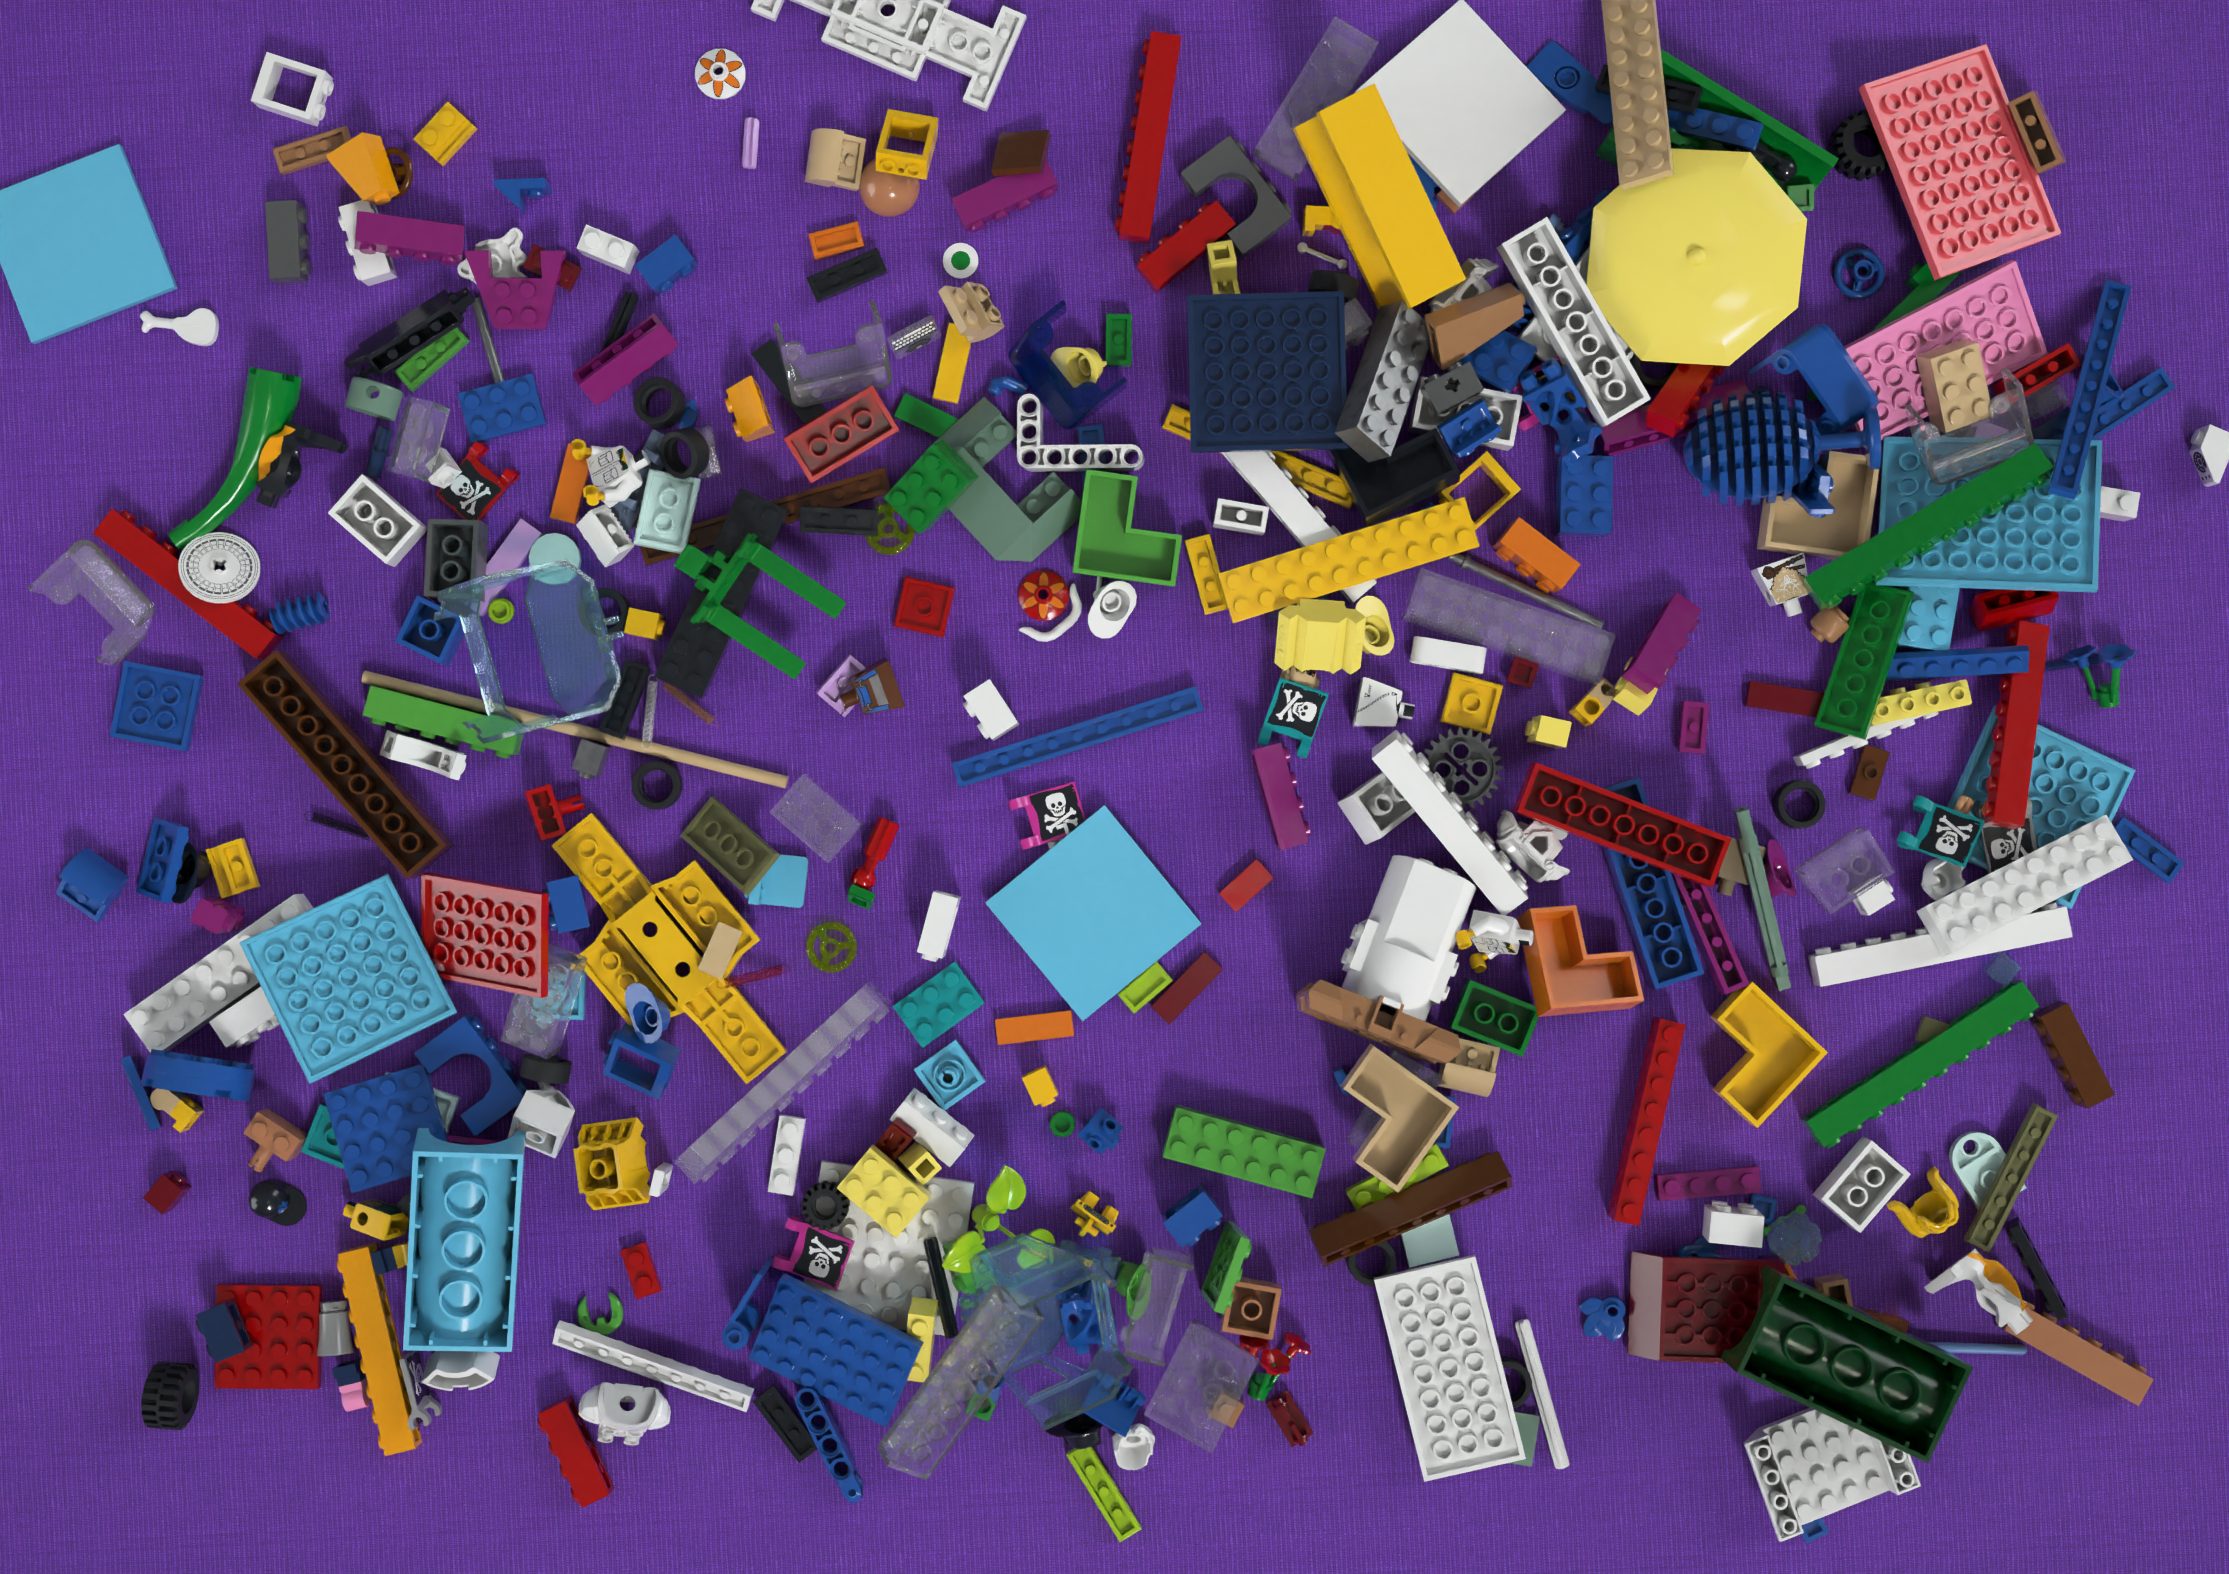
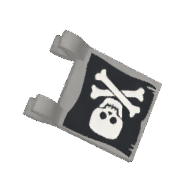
M2028 797L2024 826L2017 829H2009L1984 824L1981 831V839L1988 874L2038 849L2031 815L2032 801L2030 797ZM1983 804L1974 806L1976 818L1984 820L1985 816L1982 815Z
M410 1351L399 1362L412 1408L411 1415L408 1418V1427L410 1430L418 1427L416 1423V1418L418 1417L423 1420L424 1426H428L431 1423V1416L427 1412V1408L434 1409L435 1416H438L442 1413V1406L432 1398L429 1386L421 1383L424 1367L420 1352Z

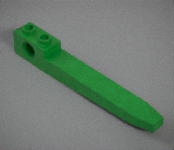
M1927 261L1923 265L1920 262L1917 263L1908 272L1911 277L1904 282L1911 291L1867 334L1931 302L1962 271L1934 281ZM1812 389L1804 395L1811 403L1818 399Z

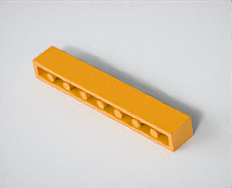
M375 1242L340 1252L338 1254L339 1258H337V1268L343 1274V1293L345 1298H348L350 1304L348 1311L351 1323H354L356 1330L354 1335L355 1345L358 1349L360 1348L362 1356L360 1366L362 1372L366 1374L368 1381L366 1392L368 1398L372 1399L374 1407L372 1410L373 1421L375 1424H378L380 1433L378 1435V1444L384 1450L385 1456L416 1449L422 1443L420 1430L418 1431L419 1426L413 1430H410L408 1427V1418L412 1410L399 1362L402 1358V1353L383 1274L376 1276L370 1255L371 1252L377 1249Z

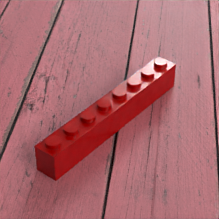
M1151 31L1150 39H1145L1143 55H1147L1146 65L1141 64L1139 80H1143L1142 90L1137 89L1135 105H1139L1138 115L1133 114L1131 130L1135 131L1134 140H1129L1127 155L1131 156L1130 165H1125L1123 180L1127 181L1126 191L1121 190L1119 206H1123L1122 216L1117 215L1115 231H1119L1120 240L1149 244L1181 45L1180 35Z
M111 509L93 534L254 658L265 660L284 636L275 631L270 620L266 619L263 621L257 616L259 612L247 603L245 605H242L239 601L211 603L192 595L185 588L179 576L178 562L180 556L176 554L178 549L165 540L163 543L156 538L157 533L148 526L143 525L141 527L135 522L137 518L125 509L122 511Z
M2019 620L2010 625L2005 634V641L2008 642L2007 646L2028 645L2029 670L2024 673L2003 674L1999 681L2001 696L1995 709L1998 719L1997 726L1994 727L1992 732V740L1995 742L1994 749L1989 756L1991 772L1985 785L1988 795L1987 801L1984 802L1982 808L1985 824L2017 829L2025 824L2050 630L2048 625Z
M1653 1016L1608 1211V1216L1615 1221L1636 1226L1640 1224L1685 1029V1024Z

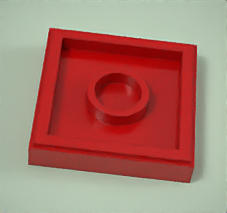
M905 576L894 627L944 638L955 587Z

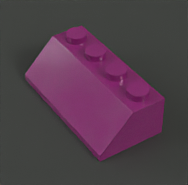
M1278 743L1250 751L1277 850L1281 851L1307 843V837L1311 836L1308 821L1303 822L1300 813L1304 811L1301 796L1296 797L1294 787L1298 785L1294 771L1289 772L1287 762L1291 761L1288 748L1282 747V744Z

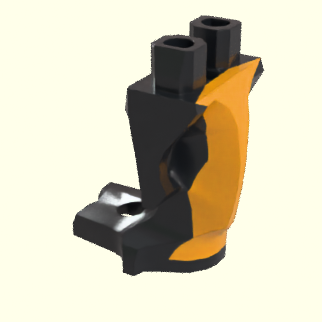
M287 420L283 430L271 436L261 452L258 469L259 480L256 483V486L261 488L256 502L276 509L281 496L289 497L290 489L297 483L302 473L299 459L300 449L319 448L343 454L347 451L348 445Z

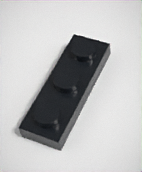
M876 247L806 279L816 302L820 303L888 272Z
M801 505L800 532L877 536L878 509Z
M628 659L625 660L598 731L625 741L652 670L650 667Z
M775 1384L754 1398L753 1403L798 1463L817 1450L807 1426Z

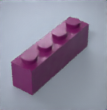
M1045 159L1042 173L999 176L951 199L965 232L970 230L977 232L986 226L985 223L991 220H995V222L1001 221L1009 216V212L1015 209L1022 211L1030 207L1032 201L1039 198L1046 200L1055 195V191L1058 190V183L1047 159Z
M357 211L354 249L370 255L380 252L387 253V256L392 258L409 256L421 262H427L431 259L438 260L444 265H456V263L461 262L463 256L465 226Z
M654 312L573 372L572 375L582 390L597 406L601 402L610 399L612 394L620 388L629 385L639 374L649 370L662 357L671 354L679 344Z
M1676 592L1665 602L1622 677L1646 694L1655 687L1657 689L1661 688L1668 677L1665 675L1667 669L1671 670L1678 660V657L1675 655L1678 651H1682L1689 641L1686 637L1687 634L1692 633L1700 621L1697 617L1702 609Z

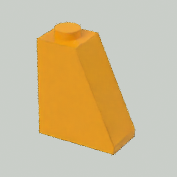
M362 132L326 155L328 161L363 201L384 205L389 203L392 197L400 193L381 136Z

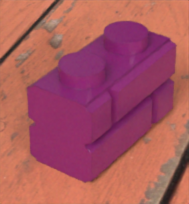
M221 897L202 898L199 900L190 919L192 923L205 927L206 930L214 934L234 932L235 930H240L245 922V908L237 904H231V901L225 898L221 899Z

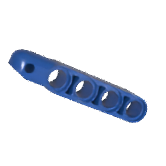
M801 1386L796 1394L795 1403L830 1475L836 1480L846 1501L856 1503L862 1500L863 1481L855 1467L854 1457L824 1396L818 1394L812 1387ZM806 1391L812 1393L815 1400L806 1402L802 1398V1393ZM821 1415L825 1418L826 1423L818 1425L814 1422L813 1417ZM832 1438L837 1442V1446L829 1448L825 1445L824 1440ZM843 1461L848 1465L849 1469L847 1471H840L837 1469L836 1463Z

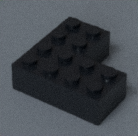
M1436 428L1394 448L1391 457L1367 462L1349 445L1348 449L1326 450L1366 527L1460 482V470Z

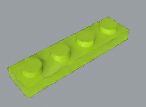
M1436 1141L1400 1191L1449 1166ZM1373 1174L1345 1189L1356 1210H1359L1366 1203L1378 1202L1384 1199L1386 1195L1396 1192Z

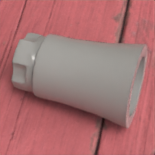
M333 1300L321 1302L319 1342L316 1356H336L353 1353L347 1301Z

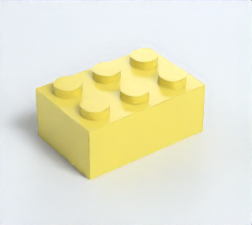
M874 1144L871 1145L837 1186L839 1191L895 1238L899 1236L932 1195L931 1192Z

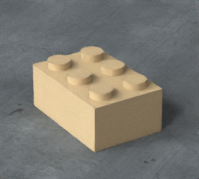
M1961 339L1916 355L1931 429L1947 433L1993 416L1978 342Z

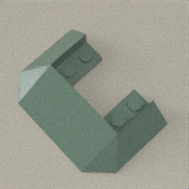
M983 397L934 442L944 440L979 476L949 510L996 561L1033 562L1080 518L1082 501L1055 472H1052L1018 505L1011 500L983 468L1017 437V431L1001 415V411Z

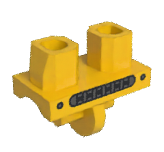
M1091 1191L1086 1192L1070 1207L1072 1211L1079 1215L1074 1223L1081 1227L1078 1235L1083 1237L1088 1232L1096 1237L1099 1230L1108 1235L1116 1227L1114 1223L1119 1212L1109 1205L1104 1208L1101 1214L1096 1212L1093 1208L1099 1198Z

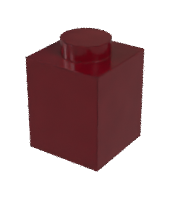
M169 1171L161 1175L143 1199L163 1215L174 1209L190 1190L191 1186L187 1183L184 1175L176 1171Z

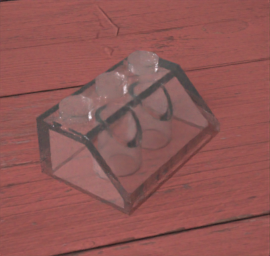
M416 397L404 398L385 472L430 483L428 478L434 472L450 408Z
M1856 827L1794 869L1807 891L1830 915L1895 873L1869 829Z

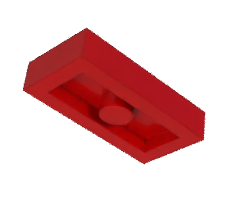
M647 1241L620 1250L636 1300L663 1290Z

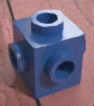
M1100 1107L1088 1119L1077 1136L1101 1155L1107 1148L1113 1150L1119 1143L1121 1138L1118 1135L1124 1127Z

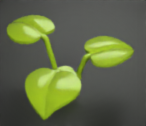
M1003 1165L999 1175L990 1185L986 1195L987 1205L980 1204L974 1208L972 1220L976 1223L975 1229L978 1230V1233L976 1231H969L957 1239L942 1263L944 1269L960 1273H970L978 1269L987 1254L986 1248L982 1245L985 1242L983 1230L994 1231L997 1228L1022 1246L1016 1255V1259L1022 1267L1035 1270L1044 1267L1052 1260L1055 1254V1239L1048 1230L1043 1228L1035 1229L1028 1234L1024 1242L1000 1224L997 1213L1005 1214L1007 1209L1015 1210L1019 1208L1026 1196V1186L1022 1177L1011 1167Z

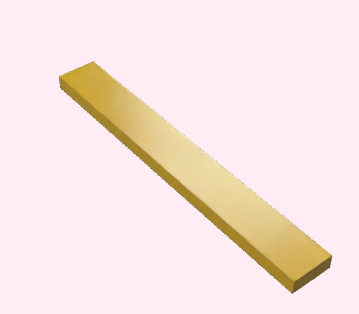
M1172 404L1162 429L1190 440V411ZM1271 451L1276 458L1273 462L1279 469L1284 467L1292 476L1290 481L1294 486H1300L1309 493L1348 510L1350 509L1353 501L1340 476L1285 452Z

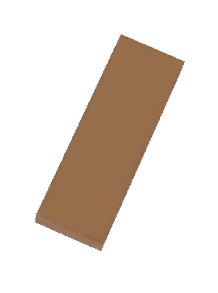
M343 126L272 149L280 174L286 175L327 162L326 155L351 140V135L348 127Z

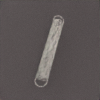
M657 682L651 685L647 684V694L651 691H655L657 694V689H655ZM655 692L646 697L645 721L642 732V742L645 739H649L647 742L651 740V744L652 737L650 736L653 733L652 726L654 723V718L652 717L654 716L653 712L655 713L654 707L656 704V699H654L656 697Z

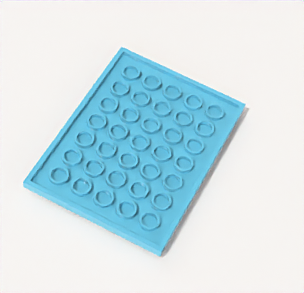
M1884 436L1879 534L2034 443L2039 446L2053 467H2055L2061 440ZM2091 440L2078 493L2074 500L2048 493L2051 480L2040 488L2035 486L2028 490V493L2020 500L2015 502L2011 500L2004 504V507L1996 514L1990 515L1988 513L1981 517L1980 522L1971 528L1964 527L1957 531L1958 534L1951 540L1938 542L1927 554L1920 555L1919 553L1912 557L1910 563L1900 569L1895 567L1888 571V575L1876 582V585L2097 593L2102 440Z

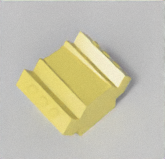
M1300 599L1296 606L1289 605L1279 611L1274 663L1284 671L1291 666H1295L1301 672L1305 670H1325L1334 674L1342 668L1350 675L1361 668L1366 616L1356 609H1347L1345 601Z

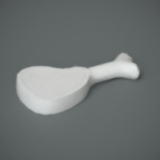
M206 308L196 309L186 317H177L175 319L155 317L148 311H143L140 314V318L143 321L141 329L144 333L155 327L173 329L185 341L199 346H211L218 337V317L213 311Z

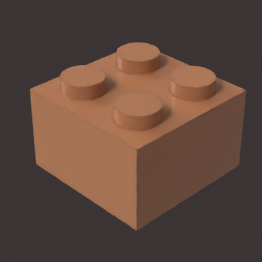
M1241 1276L1239 1283H1235L1232 1293H1234L1232 1304L1222 1314L1221 1330L1223 1332L1273 1340L1282 1291L1280 1283Z

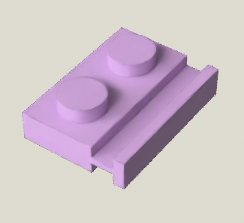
M849 654L816 693L843 717H846L854 706L844 709L839 694L853 689L849 678L865 667Z

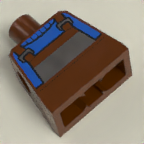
M882 658L852 675L849 680L853 689L839 694L844 709L859 704L863 714L905 707L892 668L886 658Z

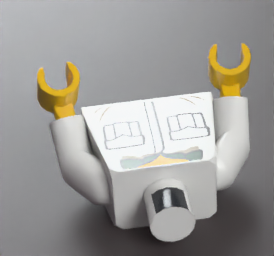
M575 439L572 441V455L576 460H582L586 455L589 456L586 461L593 485H587L583 488V495L589 505L595 506L601 500L611 508L618 502L625 501L633 491L642 485L643 481L639 470L650 464L649 457L643 450L632 455L621 445L617 447L591 445L590 448H586V443L583 440Z
M1473 910L1469 930L1458 931L1455 938L1460 950L1470 947L1472 940L1478 951L1484 952L1482 954H1472L1469 959L1471 968L1475 969L1476 973H1480L1486 970L1485 960L1488 958L1491 960L1498 954L1515 955L1518 953L1520 945L1531 946L1534 933L1532 930L1521 929L1514 917Z

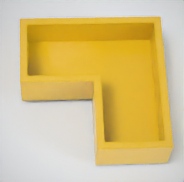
M1748 981L1749 985L1733 991L1710 1016L1714 1022L1746 1051L1743 1057L1712 1090L1746 1122L1758 1128L1828 1052L1752 981Z

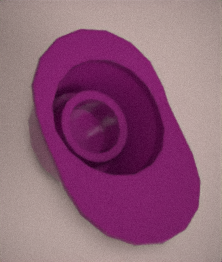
M1771 839L1767 842L1768 858L1763 862L1771 898L1784 893L1794 897L1797 893L1796 887L1790 874L1785 853L1776 840Z

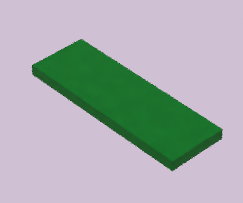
M1871 581L1858 593L1848 622L1849 628L1844 634L1814 723L1815 727L1866 740L1915 595L1913 591L1892 586L1876 585V582Z

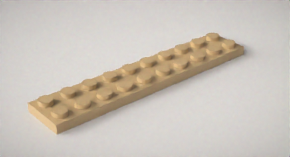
M1601 0L1619 185L1623 190L1674 175L1655 0Z

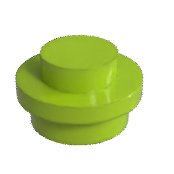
M497 598L488 607L489 617L496 623L505 624L514 616V606L507 599Z

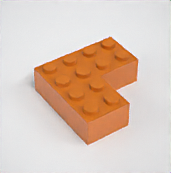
M1576 905L1530 908L1517 917L1521 929L1532 930L1534 933L1532 945H1523L1538 1017L1630 1009L1644 1001L1633 951L1587 955Z

